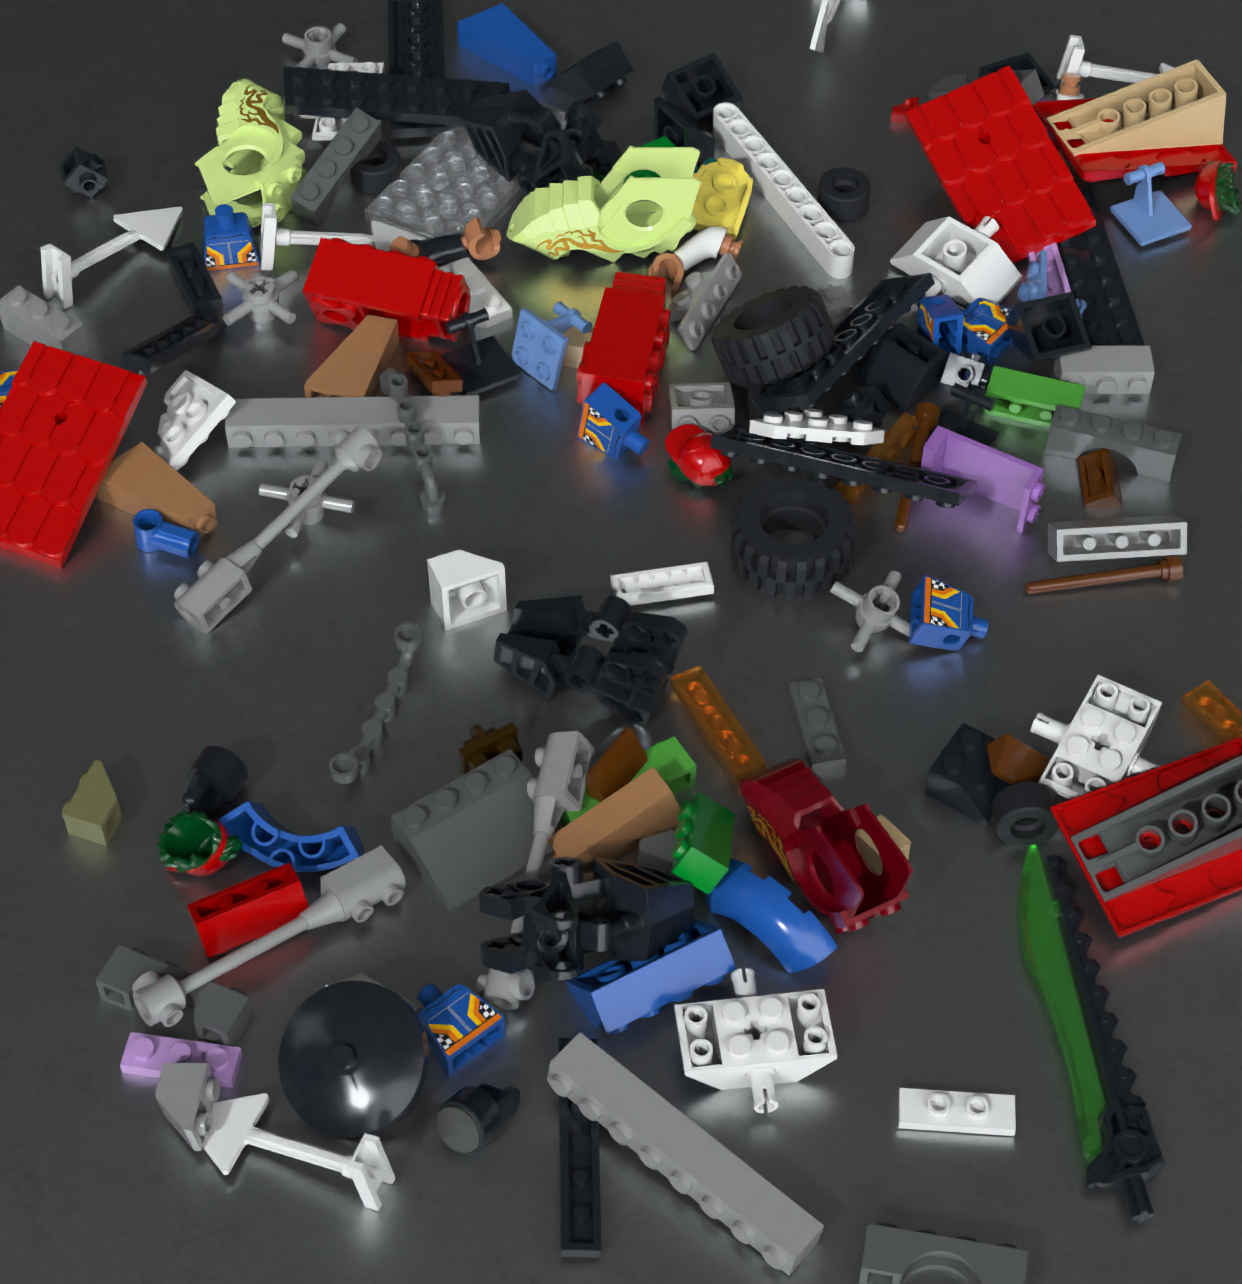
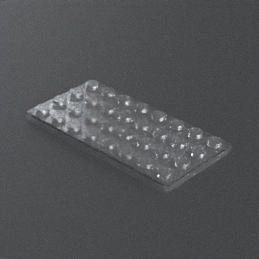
M539 102L543 107L549 108L554 113L561 125L566 112ZM447 125V131L440 132L400 173L399 177L391 182L364 210L365 219L397 227L422 239L458 232L464 236L463 230L465 226L476 217L481 220L483 228L493 227L525 193L518 184V178L522 174L518 173L509 183L476 154L464 126ZM523 141V144L520 146L521 151L539 157L541 148L526 141Z

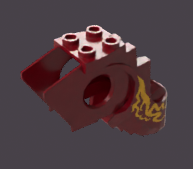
M798 758L788 759L740 781V793L758 834L766 838L795 886L816 910L827 917L837 934L847 930L849 932L858 930L870 924L869 919L879 915L884 917L902 909L900 902L910 897L906 885L913 874V870L907 858L870 810L868 803L845 810L831 791L824 785L821 778L803 759L799 760ZM858 828L863 829L870 836L879 852L882 862V874L880 876L868 865L861 853L856 836Z

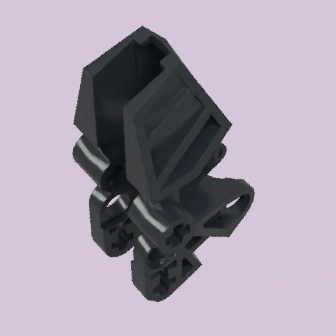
M527 90L481 98L470 106L462 119L476 154L509 183L518 173L522 174L518 178V184L528 195L530 192L535 191V188H544L548 183H563L564 180L578 181L580 176H593L588 167H582L583 163L596 169L597 173L607 176L614 164L623 155L614 140L601 139L597 128L603 122L588 106L578 101H574L568 108L561 125L554 113L549 108L543 107ZM578 110L584 114L585 118L578 114ZM523 141L541 148L539 157L521 151L520 146L523 144Z
M582 595L518 601L514 608L508 633H500L496 639L494 661L548 699L551 698L563 677L565 683L574 690L580 692L591 690L596 696L611 706L624 720L637 725H645L654 711V700L657 699L660 691L665 689L675 668L674 664L681 652L688 632L686 626L674 617L641 612L632 613L629 603L617 596L605 597L597 613L585 609ZM583 636L614 642V646L610 647L606 658L598 649L588 645L579 646ZM629 708L637 710L641 716L634 714Z
M558 857L548 862L549 883L539 880H525L488 886L479 891V906L482 913L510 921L524 916L523 938L515 939L513 936L484 941L481 944V964L487 968L508 974H513L524 968L534 970V980L562 981L579 977L580 971L584 968V953L593 951L610 961H647L693 925L695 912L692 883L655 866L593 857L592 873L582 875V861L578 858ZM606 896L608 897V905L614 907L615 918L607 919L578 911L575 902Z

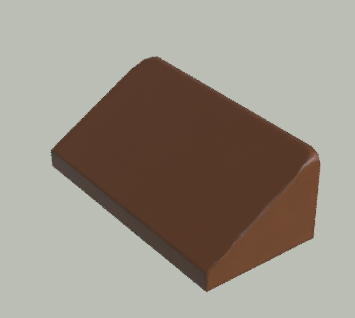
M1102 448L1078 457L1085 507H1122L1123 503L1116 461L1109 449Z
M625 728L587 772V795L598 802L603 801L628 784L647 763V755L631 728Z
M1004 734L987 744L992 774L1011 785L1020 782L1038 783L1050 762L1047 756L1010 734Z

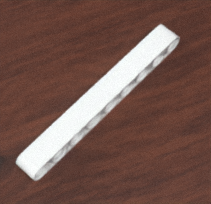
M724 102L717 104L713 110L712 131L716 140L733 160L744 165V171L749 175L750 179H753L754 186L827 274L836 279L849 277L853 270L855 250L853 243L739 108L732 103Z

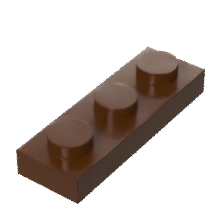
M435 350L406 352V365L432 394L445 397L450 396L452 392L462 391V378Z

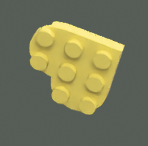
M717 158V162L709 163L706 166L703 164L697 173H693L692 177L701 180L693 207V215L696 216V223L693 229L701 231L710 226L727 228L726 234L734 237L733 241H736L751 197L753 179H750L749 175L744 171L743 164L733 159Z

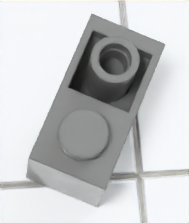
M163 1063L155 1097L165 1117L194 1151H202L205 1136H208L212 1129L211 1111L213 1102H217L219 1099V1080L214 1077L208 1063Z

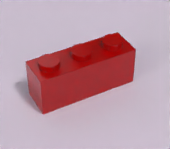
M290 862L187 904L198 938L208 958L226 953L231 948L264 936L299 917V914L309 907L301 882Z

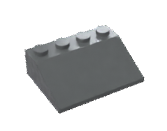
M511 749L391 815L393 840L451 914L478 899L479 891L484 887L503 884L526 871L534 840V803L527 793V783L533 776ZM560 821L558 822L553 834L563 828ZM547 843L543 860L548 858V854L553 851L549 843Z

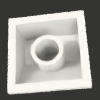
M462 550L440 554L434 558L427 559L431 604L445 631L507 611L505 567L503 563Z

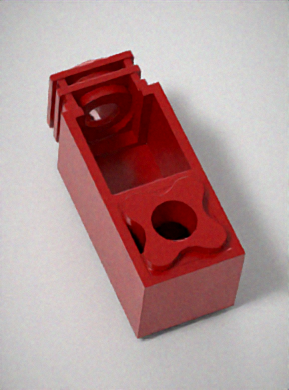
M321 237L302 290L315 318L322 323L340 324L354 330L367 315L395 319L398 323L399 337L429 343L431 337H440L444 340L449 339L457 342L460 331L449 335L445 329V322L460 318L461 313H469L471 300L470 288L467 286L464 275H456L452 272L446 273L443 270H439L437 263L428 257H413L397 250L382 251L369 244H352L341 238H332L331 240Z
M615 272L612 287H605L590 342L586 341L584 344L582 359L577 370V404H582V409L584 400L604 382L640 412L642 416L640 425L643 426L646 413H652L654 397L659 384L658 370L663 369L665 353L670 339L669 322L671 309L666 308V278Z

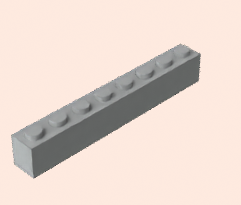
M479 395L445 397L408 396L416 403V421L424 425L425 445L480 444ZM391 397L234 399L236 403L230 409V413L225 419L228 448L334 446V439L340 431L346 430L351 433L357 426L367 430L376 439L379 446L407 445L405 425L398 420L397 402Z
M579 1032L550 1061L547 1081L559 1096H567L579 1106L580 1111L586 1118L591 1121H598L609 1131L611 1137L617 1143L629 1146L639 1155V1158L647 1167L660 1171L669 1179L671 1185L678 1192L688 1194L700 1204L701 1209L709 1217L722 1221L731 1229L736 1239L744 1244H750L759 1251L772 1268L781 1269L790 1276L818 1244L824 1229L822 1223L584 1034Z

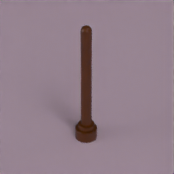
M922 402L915 408L913 420L917 431L909 465L921 468L924 445L928 440L930 430L938 424L940 409L935 404ZM904 493L901 494L894 529L899 533L907 529L913 500L906 499Z
M1179 555L1164 556L1162 560H1158L1157 564L1030 581L1026 583L1025 591L1028 594H1039L1159 577L1161 580L1166 579L1167 582L1178 581L1183 578V566Z

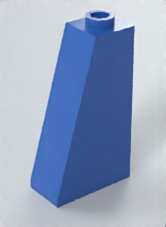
M504 3L457 22L458 45L524 82L536 86L557 76L556 54Z

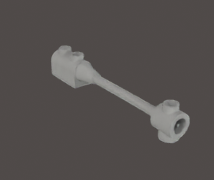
M359 426L351 433L346 430L340 431L334 439L336 461L253 541H249L226 557H221L215 564L210 560L205 561L198 569V576L200 578L192 586L188 583H183L176 589L174 593V598L176 599L174 606L182 617L207 635L252 591L246 576L262 553L261 551L345 469L357 472L362 468L369 472L377 467L382 458V451L376 439L367 430Z
M579 731L551 733L548 736L546 747H538L535 752V762L540 768L538 778H530L527 783L528 796L534 803V840L523 881L539 880L548 839L551 838L563 812L580 811L587 784V772L591 768L595 748ZM524 916L513 920L509 936H513L515 939L523 938ZM489 968L488 974L479 975L476 986L479 995L489 1005L499 1009L514 1010L519 1007L520 1000H529L532 997L535 981L531 971L526 970V968L513 974Z
M381 845L322 876L320 898L301 912L299 917L180 981L169 974L161 977L157 971L144 973L134 982L132 987L134 992L133 1000L139 1014L149 1026H153L161 1021L165 1027H171L183 1017L182 1009L186 1007V994L304 930L315 929L337 921L344 922L351 917L360 923L372 915L374 911L372 906L382 900L387 906L396 904L403 897V889L406 886L401 868Z

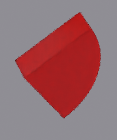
M919 97L907 98L904 103L894 106L891 113V122H907L905 112L919 107Z

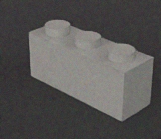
M18 285L0 299V318L3 328L29 345L36 341L46 346H52L80 356L89 351L83 324Z
M1092 346L1088 351L1057 357L1054 363L1055 379L1086 386L1084 394H1150L1155 374L1150 346Z

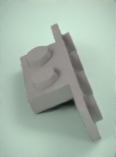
M731 253L724 254L713 271L704 273L694 272L687 276L684 284L673 297L672 303L668 307L671 309L670 322L682 320L678 326V331L689 350H696L742 277L740 268Z

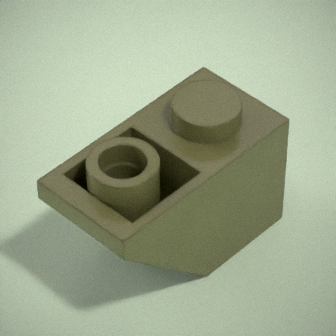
M94 760L90 769L82 774L78 789L72 799L69 798L65 802L62 817L65 821L68 835L107 846L123 818L117 796L101 761Z

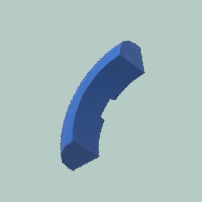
M247 801L218 819L226 827L230 836H239L240 841L243 842L242 849L245 852L276 868L290 862L295 872L326 871L341 867L364 855V847L355 827L342 825L323 834L303 836L279 824L269 814L264 805L258 802Z
M730 858L729 870L709 895L705 893V901L711 913L726 916L748 929L770 949L787 973L799 972L810 968L824 960L838 948L830 934L810 910L804 914L803 911L789 900L792 893L770 876L763 880L751 873L752 866L747 863Z

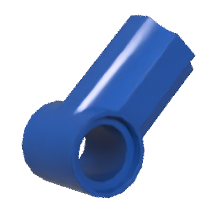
M151 509L141 510L134 516L136 546L141 551L150 553L163 550L184 558H192L196 553L200 540V533L198 531L164 521L159 512Z

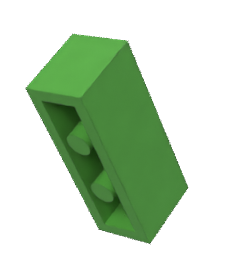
M994 366L985 396L996 399V404L991 412L983 409V413L1050 428L1057 404L1081 410L1086 386Z

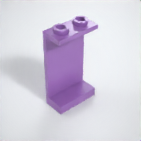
M937 426L924 445L921 468L976 480L975 493L1020 511L1016 529L1020 533H1023L1029 522L1035 523L1041 510V506L1037 503L1045 489V484L1042 483L1043 468Z

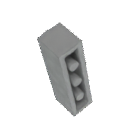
M1177 515L1048 522V554L1057 562L1187 554V522Z

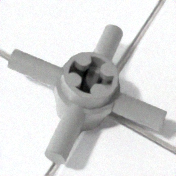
M338 23L331 31L326 27H312L305 32L304 39L289 33H285L282 37L284 44L303 50L304 59L296 67L328 69L329 63H357V58L336 51L335 42L346 32V27L341 23Z
M294 270L288 271L275 281L265 276H256L247 281L234 271H230L227 274L226 280L243 292V302L223 315V320L228 326L247 314L256 323H267L276 317H279L287 324H292L295 321L296 315L279 303L278 294L298 280V275Z
M318 459L310 476L297 477L291 482L289 488L261 483L259 495L285 500L290 505L328 468V463L323 459ZM324 490L287 526L285 533L291 538H296L302 524L313 525L323 519L325 508L353 513L355 501L327 496Z
M890 571L883 585L873 587L864 595L857 593L838 581H835L832 586L831 593L856 607L855 618L860 629L851 643V648L854 651L862 652L872 633H879L889 627L909 637L910 622L897 616L900 600L895 589L902 578L899 572Z

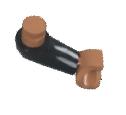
M476 217L465 226L463 230L464 236L458 232L423 240L412 239L410 241L403 236H399L393 240L390 250H397L413 257H428L436 262L439 267L468 257L469 252L474 259H490L500 252V242L502 239L499 230H495L492 226L483 228L481 220Z

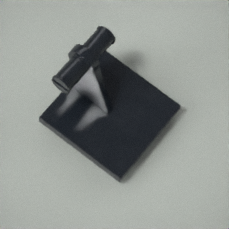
M485 308L470 314L468 312L461 313L460 318L445 322V329L449 335L463 330L464 346L440 355L462 378L461 393L463 396L477 395L521 378V373L493 335L476 341L474 325L489 321V315Z
M954 383L950 395L966 401L963 415L959 416L943 409L940 413L938 424L930 430L928 439L937 426H940L992 447L999 438L1000 433L975 423L974 416L976 406L991 412L996 404V399L981 394L980 389L975 387L969 389Z

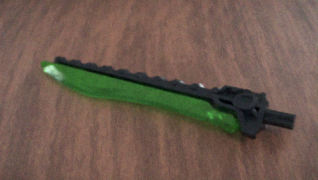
M1031 844L1027 850L1019 892L1020 939L1024 961L1049 1011L1062 1048L1079 1125L1083 1160L1090 1162L1086 1169V1186L1089 1189L1095 1186L1122 1189L1131 1220H1137V1223L1145 1222L1146 1218L1154 1217V1211L1145 1185L1148 1180L1161 1172L1165 1166V1161L1148 1109L1145 1108L1146 1103L1139 1095L1131 1094L1130 1091L1137 1075L1130 1067L1122 1066L1121 1063L1128 1047L1121 1039L1113 1038L1112 1034L1119 1020L1112 1012L1104 1011L1103 1008L1110 992L1104 985L1100 986L1095 983L1101 965L1095 959L1088 958L1086 955L1093 940L1086 932L1078 931L1084 914L1078 907L1070 906L1069 902L1076 889L1070 882L1062 881L1061 877L1067 867V863L1062 857L1053 855L1047 857V871L1055 901H1052L1039 849L1036 845ZM1056 917H1060L1110 1106L1103 1117L1100 1129L1102 1142L1097 1121L1104 1112L1105 1101Z

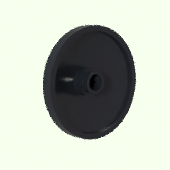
M355 980L326 986L306 999L295 1011L285 1028L278 1056L281 1085L287 1100L295 1112L305 1122L319 1131L351 1138L363 1137L364 1133L370 1135L379 1133L404 1117L412 1108L423 1089L429 1065V1047L425 1029L411 1005L403 997L386 987L371 982Z

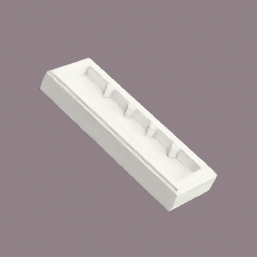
M708 562L610 575L613 595L624 599L630 606L714 594V584Z
M899 1088L898 1128L1014 1136L1016 1131L1015 1095Z

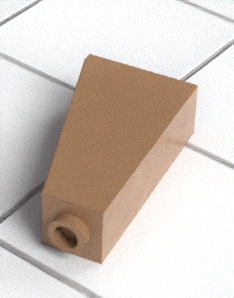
M367 315L305 382V397H376L380 387L379 377L389 367L399 343L397 320Z
M143 442L111 461L96 494L99 500L133 515H136L141 510H155L160 513L162 520L198 531L200 536L210 532L218 525L214 503Z
M651 767L554 833L548 839V843L553 850L548 856L550 859L558 857L578 858L582 861V871L589 873L593 871V857L615 860L639 848V840L670 829L676 830L679 825V820L676 817L680 807L670 788L656 769Z

